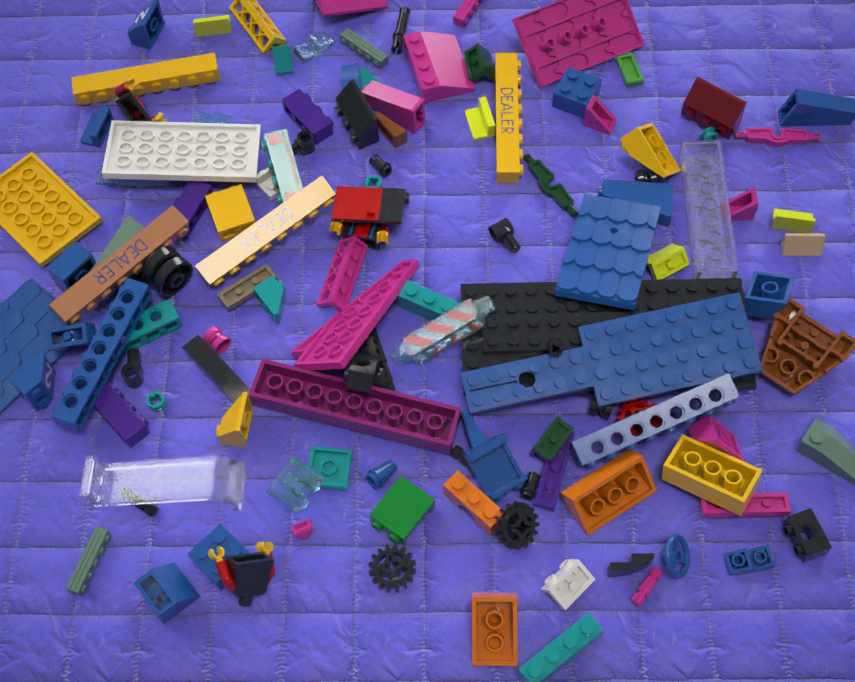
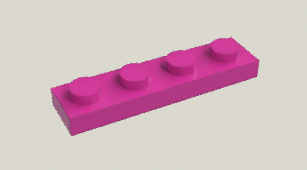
M754 493L742 516L701 497L699 498L702 518L789 516L791 513L787 493Z

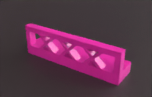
M355 235L341 239L338 242L316 304L319 308L332 306L337 311H341L349 303L368 245Z

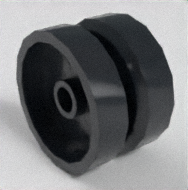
M165 246L150 255L142 268L141 275L143 280L153 286L161 296L171 297L182 290L189 282L193 273V266L188 260L181 257L180 253L174 248Z

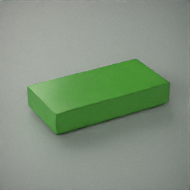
M629 53L616 56L615 62L626 88L644 84V78L634 54Z

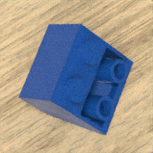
M175 562L153 568L134 582V585L163 624L200 597Z

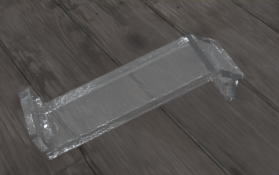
M86 456L80 497L94 507L216 500L223 502L233 511H241L242 503L245 499L243 492L244 483L247 481L245 462L220 456L104 464L95 456Z

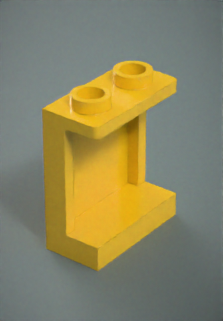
M242 184L205 196L221 242L235 238L256 223Z

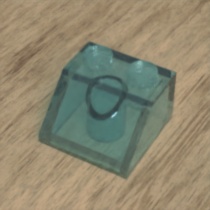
M291 457L266 493L290 509L299 512L308 505L309 497L312 493L319 490L324 477L305 462Z

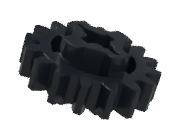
M514 501L513 505L507 503L506 510L500 509L502 515L495 517L499 522L494 525V528L499 530L495 534L496 537L500 538L499 542L510 549L520 550L521 546L528 547L527 541H534L532 535L538 534L535 527L540 525V523L535 521L539 517L538 514L533 513L535 509L530 507L529 504Z
M386 544V550L383 551L381 548H378V556L372 554L371 557L374 562H369L368 564L369 568L372 569L369 571V576L374 577L372 579L373 584L379 583L380 590L387 587L388 593L391 592L392 588L399 592L400 586L406 589V582H413L411 575L416 574V569L413 568L416 566V561L411 560V552L405 554L406 547L398 550V546L395 544L393 549H390L389 545ZM386 557L384 562L382 564H379L382 561V559ZM390 561L394 565L395 575H393L390 569ZM405 573V575L401 579H399L401 574Z

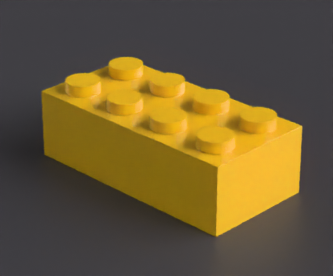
M682 434L663 465L662 480L742 516L760 484L763 470Z

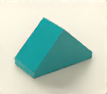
M291 45L272 46L276 76L294 74Z

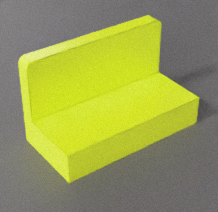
M229 15L193 20L196 37L232 33Z
M486 96L479 98V107L465 110V116L474 141L495 137L496 125Z
M774 208L771 229L811 233L816 219L810 213Z
M670 244L650 255L646 266H649L654 280H661L690 265L683 246Z

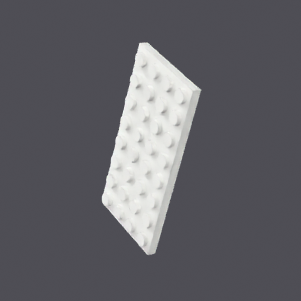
M112 120L102 177L103 179L257 183L261 125Z

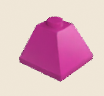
M710 414L703 416L689 427L690 438L744 461L735 435Z

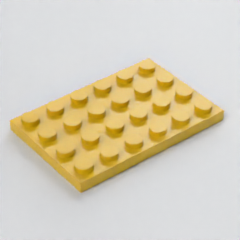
M33 152L0 175V227L41 268L64 252L68 246H71L75 241L77 242L103 222L102 218Z

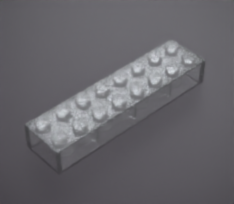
M720 140L682 141L679 161L693 278H736L738 265Z

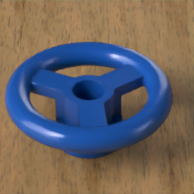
M673 534L667 540L666 546L662 548L660 558L662 564L666 565L670 575L677 579L684 577L689 569L690 551L685 538L680 534ZM679 543H680L681 546H682L683 556H682V552L680 551ZM677 563L683 565L679 572L674 569Z

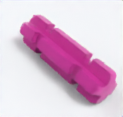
M653 567L637 592L632 596L631 602L636 606H642L657 581L662 577L663 572L659 568Z

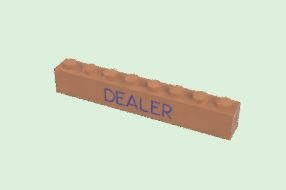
M172 205L50 303L51 312L65 326L79 323L85 313L92 312L101 300L108 299L117 287L124 284L126 278L133 274H139L146 260L156 250L165 246L171 247L177 238L184 237L189 231V221Z

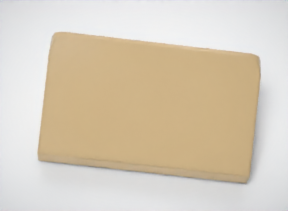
M785 233L781 243L782 255L821 256L825 234Z

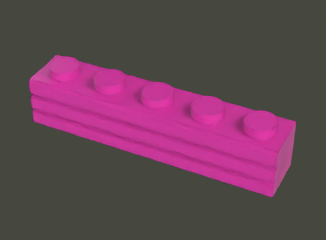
M464 0L453 16V24L463 28L483 0Z

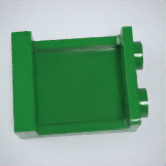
M400 476L369 514L371 526L378 532L384 531L388 534V538L393 543H400L405 546L407 538L427 512L431 513L435 508V499Z

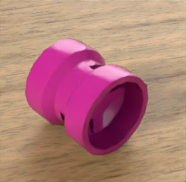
M218 326L209 328L203 335V340L208 345H211V348L217 354L224 352L231 344V339L227 335H223L222 330Z

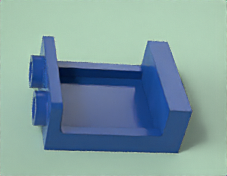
M498 433L463 454L484 494L495 501L506 496L505 492L508 490L519 489L524 485V481L528 479L527 475L522 473L506 444L508 439L505 433Z

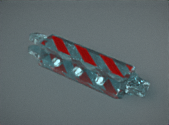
M485 296L476 301H473L472 298L462 301L456 307L445 311L441 316L427 322L421 328L410 332L406 337L402 338L403 343L393 349L392 357L403 365L412 360L420 364L426 362L483 328L486 323L484 316L495 309L489 296Z

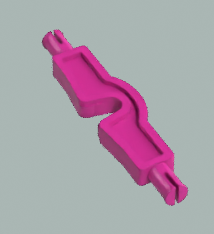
M771 127L747 128L746 131H735L734 139L740 138L746 139L747 143H765L773 147H782L788 144L806 145L808 141L819 142L820 133L812 134L808 133V130L783 128L780 131V137L774 135Z

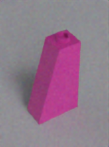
M373 80L362 89V94L372 110L380 112L414 135L424 125L425 100L423 98Z

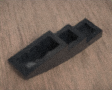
M374 327L368 338L360 346L361 352L380 356L378 372L373 386L396 392L385 353Z
M196 335L182 346L183 350L206 377L210 378L233 404L243 392H248L249 395L250 389L199 335Z

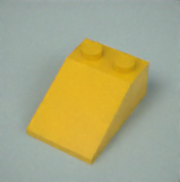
M653 123L636 127L620 139L625 152L661 177L666 178L681 171Z

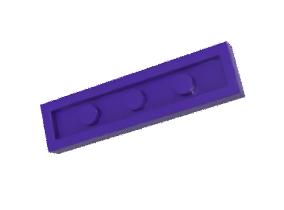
M572 431L549 463L545 461L533 506L555 511L572 446L570 442H573L575 435L574 431Z

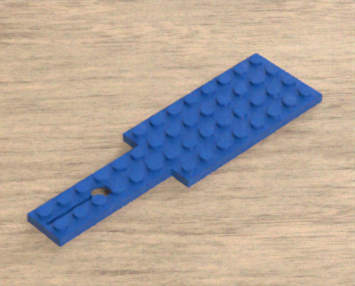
M738 292L578 327V333L582 347L564 350L561 355L558 353V357L545 354L462 372L461 378L470 414L591 388H593L597 406L600 408L697 387L727 373L734 379L761 373L763 369L742 299ZM529 372L534 375L535 383L533 386L524 387L519 383V376L522 373Z

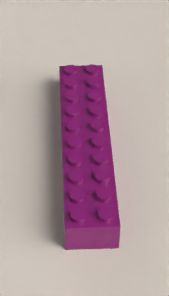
M262 358L249 392L252 405L448 455L451 454L461 420L460 407L373 386L371 393L347 389V380ZM446 420H451L448 426L444 429V423L446 422Z

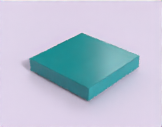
M311 446L305 487L348 491L353 450Z

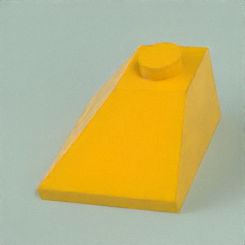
M243 392L222 417L221 425H217L216 437L219 438L221 445L246 448L253 415V407L248 392Z

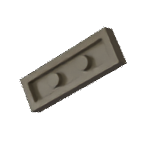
M266 263L219 292L217 296L225 308L230 311L255 295L253 287L272 275L277 281L278 278Z

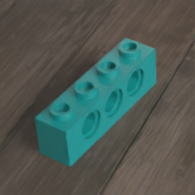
M170 299L159 302L156 306L144 310L120 356L126 354L131 348L137 349L183 327Z

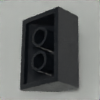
M352 79L335 98L336 107H334L337 117L342 118V125L345 131L348 130L350 132L349 136L352 143H356L360 150L379 142L378 121L355 80Z

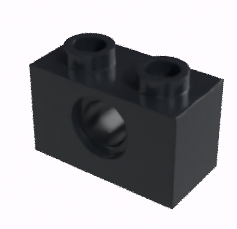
M362 352L354 354L353 359L351 358L344 372V380H347L346 388L371 393L378 372L380 356Z
M811 508L790 515L785 519L783 531L788 538L790 537L794 553L797 557L801 558L803 563L826 555L832 548ZM801 533L807 534L809 536V540L804 539L801 536Z

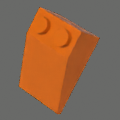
M473 592L472 665L518 666V593Z

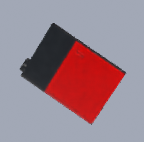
M337 186L331 221L402 224L403 209L406 207V204H409L410 193H406V189Z

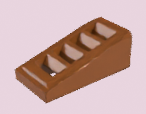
M375 112L378 129L395 148L408 141L407 131L380 112Z

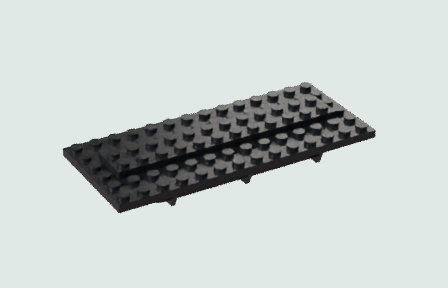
M742 279L642 280L635 311L554 296L557 282L460 284L461 312L476 315L469 321L485 324L476 330L462 327V336H464L462 338L463 372L550 354L546 343L552 337L562 340L563 351L582 347L578 333V327L738 292L740 293L746 313ZM470 300L472 305H467L464 303ZM478 309V311H479L480 314H476V313H472V312ZM529 372L522 373L519 376V383L524 387H531L535 383V377ZM755 374L732 379L737 391L755 390L757 387ZM695 387L688 388V389H683V390H679V391H674V392H686V391L691 390V389H693V388H695ZM593 388L567 394H588L594 393Z

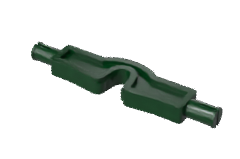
M530 153L525 154L523 159L529 164L528 170L538 181L541 192L547 197L552 198L562 211L567 210L573 218L577 216L579 211L573 206L574 200L567 193L561 183L553 186L548 185L554 180V174L539 159L535 160Z

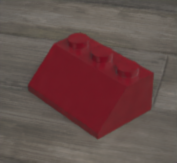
M697 77L683 103L681 115L700 124L704 128L713 127L719 136L729 140L740 126L747 102Z

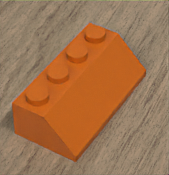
M630 449L560 493L569 512L585 534L590 535L655 493L657 489L644 457Z

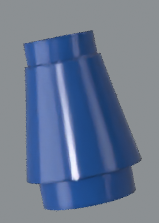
M388 460L370 469L366 475V480L375 489L382 487L398 469L394 461Z

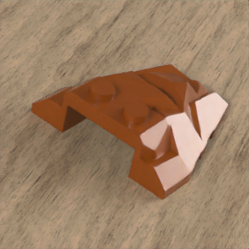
M789 297L787 307L776 312L761 362L763 371L760 374L792 395H795L847 360L855 349V339L842 330L838 335L805 315V307Z

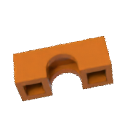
M457 471L443 484V494L458 508L460 506L465 507L473 516L474 522L491 536L497 530L494 528V525L498 524L499 521L495 517L502 515L500 513L501 508L463 474Z

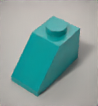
M272 275L253 287L256 299L276 325L281 322L286 301L284 293L286 288L281 280L277 281Z

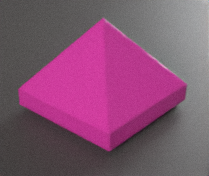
M310 519L290 526L293 536L303 540H307L314 529Z

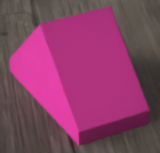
M594 95L591 97L585 110L583 126L610 134L617 119Z
M753 187L721 203L723 219L725 221L753 220L759 205L756 189Z

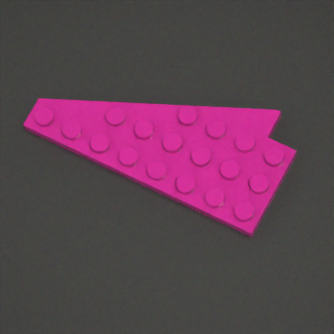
M404 260L398 263L291 351L294 358H299L294 366L307 370L344 369L354 354L358 352L359 347L368 338L374 327L378 325L382 316L387 313L391 304L397 299L406 281H409L415 275L416 270L420 266L418 260Z

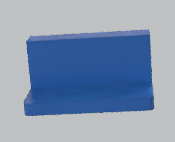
M103 106L99 114L93 113L81 136V144L101 148L110 129L111 121L114 120L109 107Z

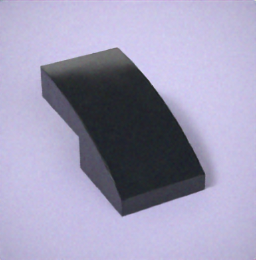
M632 553L629 562H610L608 578L630 575L647 568L653 562L654 553Z

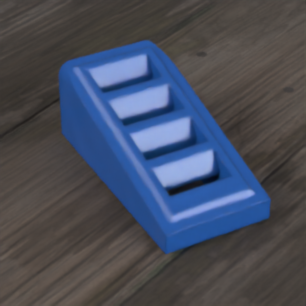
M462 410L461 421L471 450L485 442L486 438L468 411Z

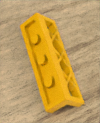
M234 0L229 7L263 53L267 54L274 43L283 45L287 41L256 0ZM240 2H241V3H242V11L238 12V10H237L236 8L238 7V5H239ZM246 14H250V23L246 22ZM255 25L259 26V34H255ZM267 36V38L269 39V41H268L267 44L264 46V45H263V38Z

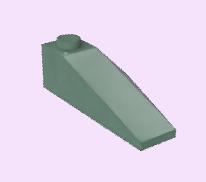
M815 418L796 451L855 485V448L834 427Z

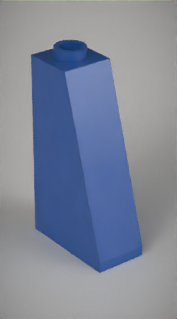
M795 89L778 110L780 126L850 125L855 119V99Z
M603 179L602 186L598 187V196L660 206L661 212L658 224L665 227L670 226L673 184Z

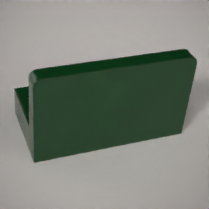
M479 43L466 50L464 54L469 80L474 83L483 76H486L492 82L495 81L491 53Z
M557 416L530 451L529 455L533 456L536 453L549 463L574 428Z

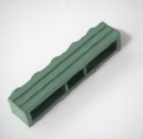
M346 28L340 33V42L343 45L348 46L375 67L382 69L389 63L387 54L350 29Z
M95 527L66 587L69 593L82 597L83 593L87 591V585L93 578V572L99 565L100 557L104 555L105 547L111 540V534L108 530Z

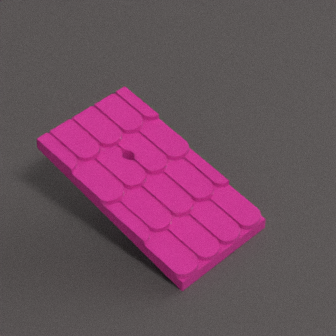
M559 0L512 19L539 88L560 80L568 67L582 71L645 45L628 0Z

